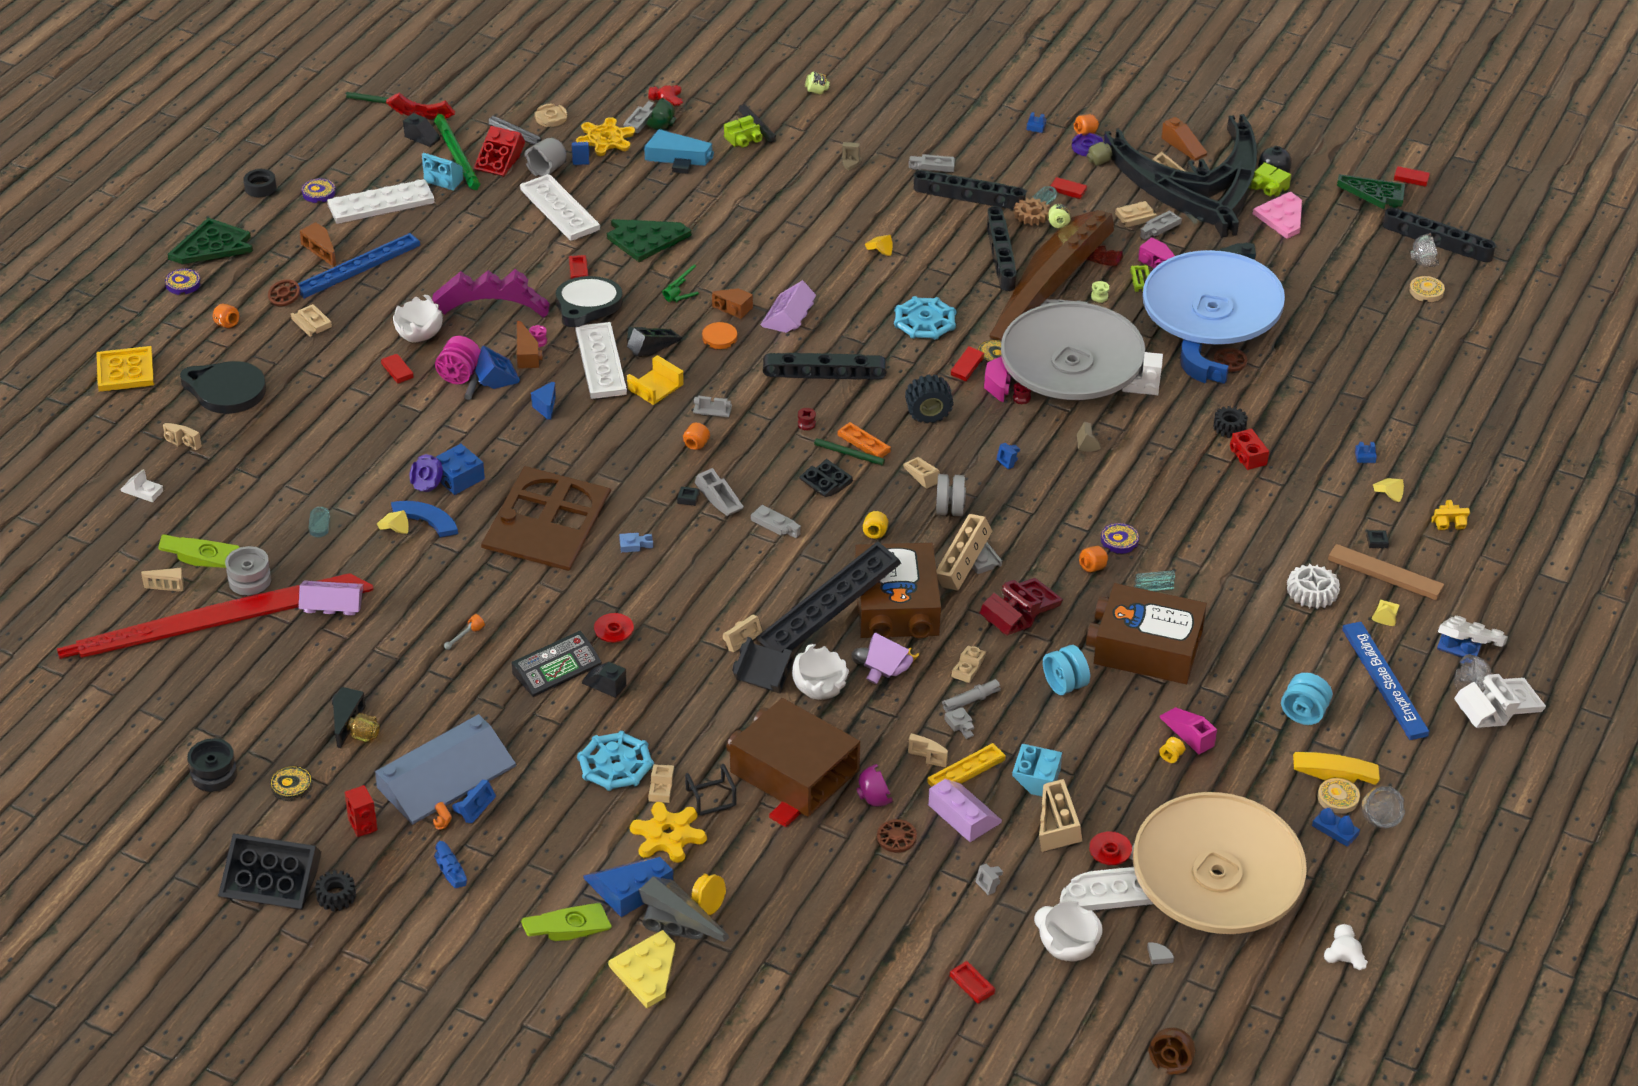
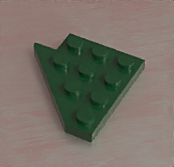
M1341 174L1338 176V187L1382 209H1385V204L1394 208L1402 207L1405 190L1404 183Z
M207 218L167 254L168 260L180 264H188L250 253L253 251V246L246 242L251 238V233Z

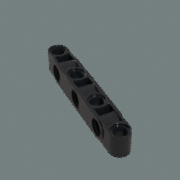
M918 170L914 173L913 189L920 193L1014 209L1015 204L1019 203V200L1025 201L1026 190L1020 187Z
M993 206L988 208L987 231L1000 288L1004 291H1013L1016 286V266L1003 210L1000 207Z
M1387 208L1385 210L1383 227L1387 230L1482 262H1491L1493 260L1496 244L1492 240L1397 208Z
M768 353L763 358V373L768 377L882 379L887 374V361L885 357L879 355Z

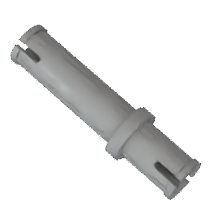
M994 679L983 685H975L969 691L942 701L943 708L947 713L976 700H984L986 696L999 692L1001 690L1000 684Z

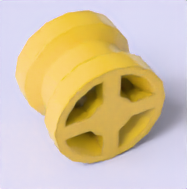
M1170 737L1166 744L1160 748L1159 753L1168 763H1175L1179 756L1185 752V745L1180 739Z

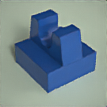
M1032 112L1026 130L1042 133L1046 125L1044 114H1041L1040 117H1035V113Z
M1359 442L1355 446L1357 463H1376L1377 457L1374 442H1370V445H1364L1363 442Z
M1007 443L1000 444L996 460L1007 469L1014 468V464L1018 460L1016 456L1020 452V448L1016 445L1009 446Z

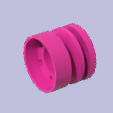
M454 336L447 341L435 362L436 371L444 380L450 383L463 384L469 380L476 368L481 350L471 339L464 336Z

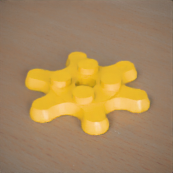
M612 117L606 118L602 125L585 122L581 125V128L587 135L578 137L576 142H588L589 146L595 147V153L598 156H604L607 150L612 148L627 151L630 148V142L624 139L632 137L635 133V128L630 126L619 128L616 126L617 120Z
M656 802L651 809V813L654 816L652 819L647 821L634 820L629 827L632 834L642 835L646 838V841L640 845L638 850L639 855L643 858H649L657 851H665L669 854L672 862L680 863L685 859L683 847L686 844L694 843L701 845L707 841V835L703 830L690 827V824L698 816L697 811L693 807H686L679 813H671L667 811L664 803ZM669 827L671 828V830H673L671 833L663 832L664 830L669 829Z

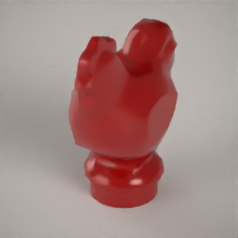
M666 85L659 89L656 86L649 88V100L656 101L663 97L674 106L683 104L682 99L677 97L682 91L678 85Z

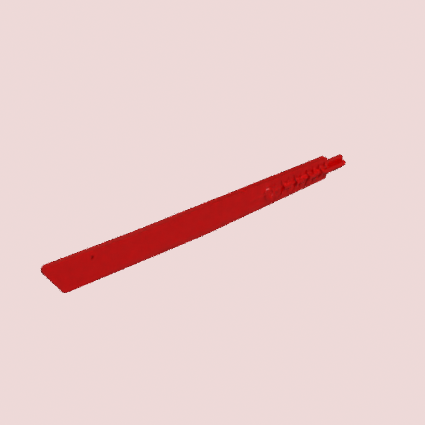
M350 573L318 580L319 582L363 584L362 593L370 592L374 589L372 584ZM300 585L222 602L78 640L76 644L57 648L58 657L62 659L80 654V657H87L299 607Z

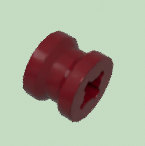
M1019 382L1016 383L1013 389V401L1022 405L1029 403L1031 400V390Z
M811 408L800 409L798 411V427L805 431L814 429L816 426V412Z

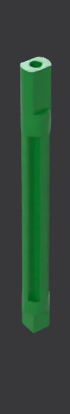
M438 114L434 120L456 163L462 166L463 176L469 188L477 191L481 184L444 115Z

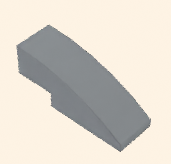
M713 468L696 476L695 484L719 511L729 516L744 508L724 478L720 479Z

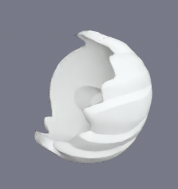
M423 295L427 299L425 301L414 297L412 301L405 303L404 307H396L393 316L395 329L401 337L409 342L428 340L436 335L442 326V311L438 309V304H434L429 295Z
M810 644L806 647L805 652L799 653L794 660L793 680L797 688L812 699L825 700L833 698L846 685L845 680L849 674L846 661L841 660L838 653L830 652L825 646L820 649H814L813 647L816 644Z

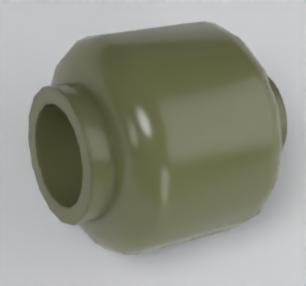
M1099 142L1089 147L1087 158L1090 163L1100 166L1109 162L1113 154L1108 143Z

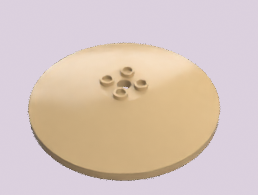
M1219 792L1193 793L1164 803L1154 810L1141 825L1133 850L1135 875L1142 890L1153 904L1174 920L1189 927L1211 933L1241 934L1272 925L1283 918L1295 906L1303 891L1307 867L1304 850L1289 825L1265 806L1233 794ZM1219 870L1223 874L1216 875L1212 871Z

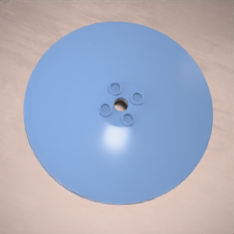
M1213 250L1184 253L1162 262L1148 275L1143 289L1145 309L1158 326L1177 337L1205 344L1237 343L1265 333L1279 320L1283 312L1285 300L1281 282L1263 264L1240 254Z

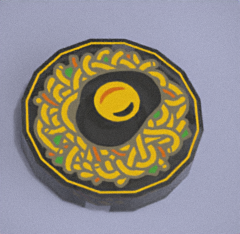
M988 340L979 345L978 350L984 352L982 361L986 365L988 362L1001 357L1002 341Z
M288 766L277 770L270 780L273 795L282 801H295V798L299 797L302 799L311 792L313 786L311 774L307 769L300 766Z

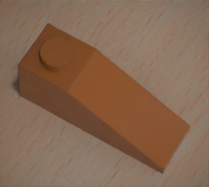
M1176 117L1163 122L1161 138L1194 161L1207 155L1206 150L1187 124Z
M315 222L300 230L301 245L333 267L336 266L335 251L327 229Z
M517 321L518 369L539 368V361L543 360L542 350H539L537 340L523 323Z

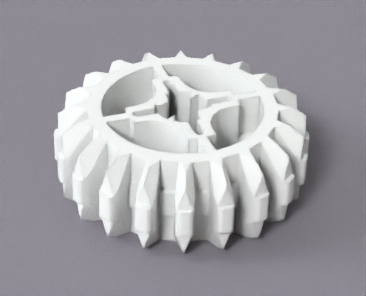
M1309 563L1307 567L1304 565L1301 568L1296 567L1294 571H1291L1287 580V593H1289L1290 598L1294 599L1295 603H1301V606H1308L1309 609L1310 607L1318 609L1319 606L1325 608L1326 605L1331 606L1332 602L1336 601L1340 591L1337 574H1332V570H1326L1325 566L1322 568L1318 567V564L1312 566Z

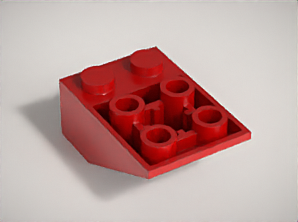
M490 126L473 169L504 177L520 157L525 140L522 134Z

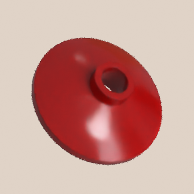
M620 613L605 614L598 618L594 624L596 636L606 642L626 640L634 630L632 620Z
M1108 831L1094 836L1090 841L1089 850L1092 857L1098 862L1106 865H1119L1130 858L1132 845L1124 835Z

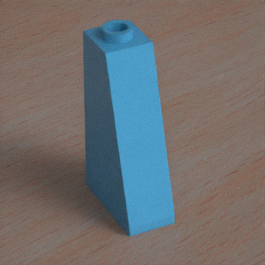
M660 129L644 146L646 161L673 163L675 158L691 159V165L706 166L714 156L712 143Z

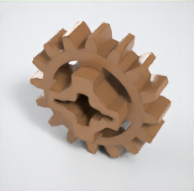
M1033 197L1031 200L1025 198V201L1019 200V203H1016L1014 207L1015 218H1018V222L1024 221V224H1030V226L1033 223H1036V225H1039V222L1045 223V220H1049L1050 205H1046V201L1041 202V199L1037 200Z

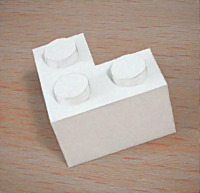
M1145 352L1144 364L1140 373L1130 384L1122 389V392L1158 395L1163 354Z

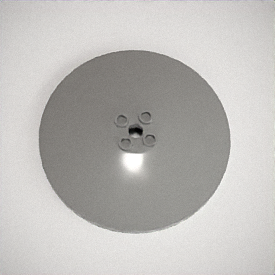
M1059 302L1033 308L1011 322L1004 332L1001 342L1003 364L1016 381L1034 392L1059 399L1085 400L1110 395L1130 384L1138 376L1144 364L1145 344L1138 329L1117 312L1089 303Z

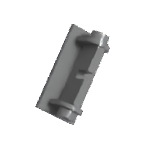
M699 395L694 398L695 407L693 413L729 417L732 404L728 399L714 398V402H711V397Z

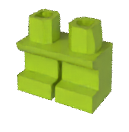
M751 115L740 118L738 121L734 120L724 124V138L734 147L740 145L743 148L751 141L756 143L762 141L760 125L754 123V118Z
M1263 163L1254 172L1251 188L1255 190L1260 188L1268 196H1279L1282 189L1286 191L1290 187L1291 174Z

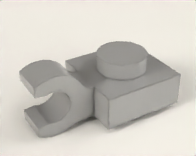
M963 707L945 713V721L954 732L960 730L966 739L974 737V734L971 732L974 729L972 718Z

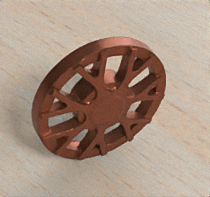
M285 279L276 282L270 287L268 298L275 306H287L298 299L301 290L296 281Z
M1222 348L1214 354V362L1228 365V371L1235 372L1245 368L1247 356L1244 352L1235 348Z
M892 819L886 821L877 831L879 845L890 852L907 851L916 843V829L912 824L904 820ZM895 824H899V825H901V826H900V828H899V827H894V825H895ZM908 827L910 830L904 831L903 829ZM880 835H888V837L881 838ZM905 836H912L913 839H907ZM889 841L893 843L892 847L887 845ZM904 842L906 846L900 847L899 844Z

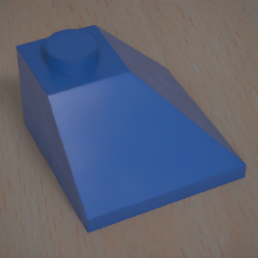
M482 346L475 370L479 378L478 381L483 386H489L493 389L519 383L520 379L511 361L488 347Z

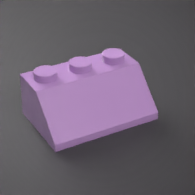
M803 280L778 295L760 325L764 328L785 333L792 329L796 330L801 325L800 321L807 315L806 311L814 304L813 300L816 294Z
M303 581L300 585L299 609H304L306 613L324 610L323 613L335 614V611H343L344 615H355V612L360 611L363 584Z
M944 779L929 788V806L969 842L1002 822L996 814L958 782Z

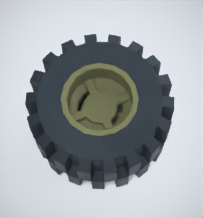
M930 374L925 377L920 376L919 379H914L913 383L907 386L905 398L909 413L914 420L917 419L920 423L922 421L924 423H936L937 420H943V417H947L949 412L952 411V406H954L952 393L948 382L943 377L938 378V375L931 376Z

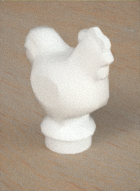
M1346 924L1337 926L1334 933L1335 940L1331 948L1325 950V960L1329 963L1337 961L1351 962L1353 967L1358 970L1365 969L1368 963L1362 954L1360 942L1354 938L1353 928Z

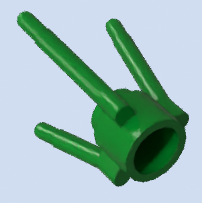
M692 265L679 278L662 290V294L668 302L672 300L678 302L679 300L699 294V292H693L679 296L681 293L679 286L686 281L685 277L696 265Z

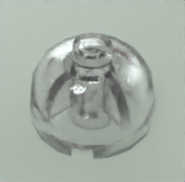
M1431 233L1418 237L1413 243V250L1410 251L1412 261L1416 260L1417 264L1424 268L1439 266V259H1436L1437 251Z
M1472 654L1465 655L1459 662L1463 663L1461 669H1456L1455 688L1461 690L1475 682L1483 692L1485 690L1483 686L1484 677L1491 674V668L1484 659Z
M1381 786L1374 788L1364 796L1361 810L1363 817L1369 824L1377 828L1386 829L1394 827L1402 821L1405 815L1404 799L1399 791L1392 787Z

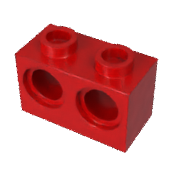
M1253 429L1232 433L1230 449L1236 454L1240 463L1247 470L1267 465L1269 450Z
M365 785L346 791L345 799L348 820L357 837L377 831L374 801Z

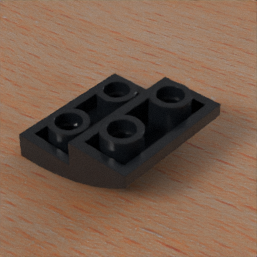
M825 459L816 468L811 466L799 476L801 481L824 497L838 493L853 482L851 475L828 459Z

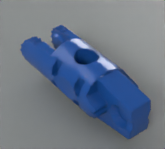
M443 841L437 842L435 847L437 851L434 857L445 878L454 888L466 886L467 878L456 856L447 843Z

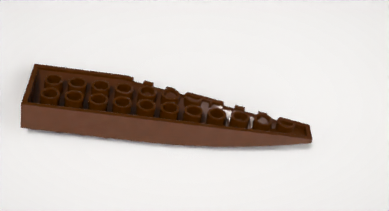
M1096 210L1071 217L1069 224L1060 228L1034 254L991 331L990 338L1002 341L1003 334L1011 322L1021 314L1039 307L1114 231L1112 213Z

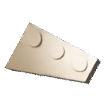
M1064 779L1043 784L1041 827L1039 831L1041 852L1082 842L1080 823Z

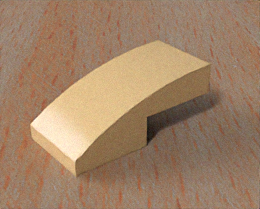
M910 734L908 753L926 757L927 764L941 767L947 766V749L928 738Z
M653 764L649 802L670 803L674 766Z

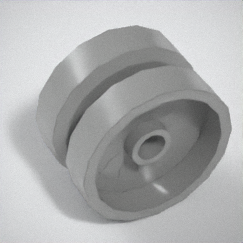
M938 474L936 515L946 516L948 504H952V515L963 516V505H965L966 499L965 475H955L953 477V485L949 486L948 474Z
M246 546L233 550L227 556L225 564L229 587L233 592L240 595H254L264 591L270 585L271 574L268 555L264 550L258 547Z

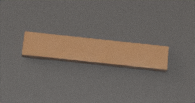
M1338 544L1334 546L1328 557L1329 561L1437 600L1444 588L1443 583Z

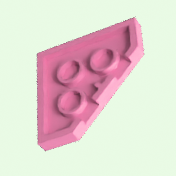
M1288 192L1254 208L1253 215L1288 239L1300 232L1302 199L1292 192Z

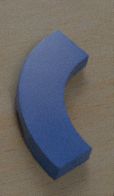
M416 501L391 502L393 512L404 510L407 519L427 521L436 530L439 537L458 534V528L454 520L446 512L433 505Z

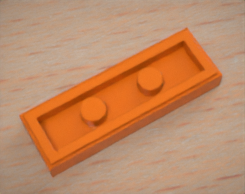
M851 422L838 430L839 437L867 454L883 458L891 452L890 446Z

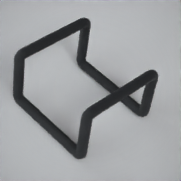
M721 764V779L696 786L690 774H685L686 791H693L696 797L697 814L699 816L736 805V786L725 764ZM726 775L732 788V803L701 811V799L697 789L723 783Z

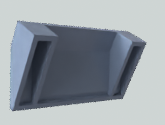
M478 714L376 770L375 775L377 789L413 825L436 812L435 805L439 802H444L447 806L466 795L481 780L491 781L516 767V763L492 727Z

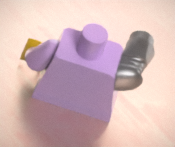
M874 633L869 648L853 650L851 658L853 662L857 664L864 663L865 667L871 669L866 679L877 684L881 675L889 678L891 675L897 676L906 671L919 656V653L912 655L910 653L912 648L907 649Z

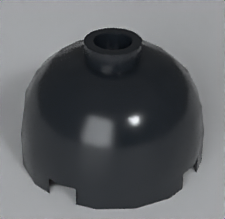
M1279 146L1269 147L1261 153L1258 168L1263 163H1267L1276 167L1277 170L1281 169L1289 173L1292 163L1291 156L1284 148Z

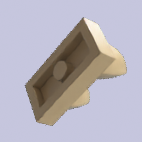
M751 615L744 621L735 623V627L723 633V639L726 641L729 651H737L741 648L742 643L746 642L747 637L753 640L762 633L758 616Z

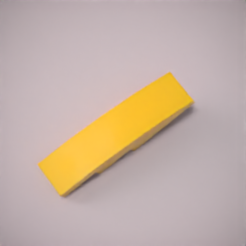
M1295 752L1293 754L1294 770L1325 781L1331 778H1341L1354 783L1359 779L1376 785L1380 780L1378 765L1367 761L1317 752Z

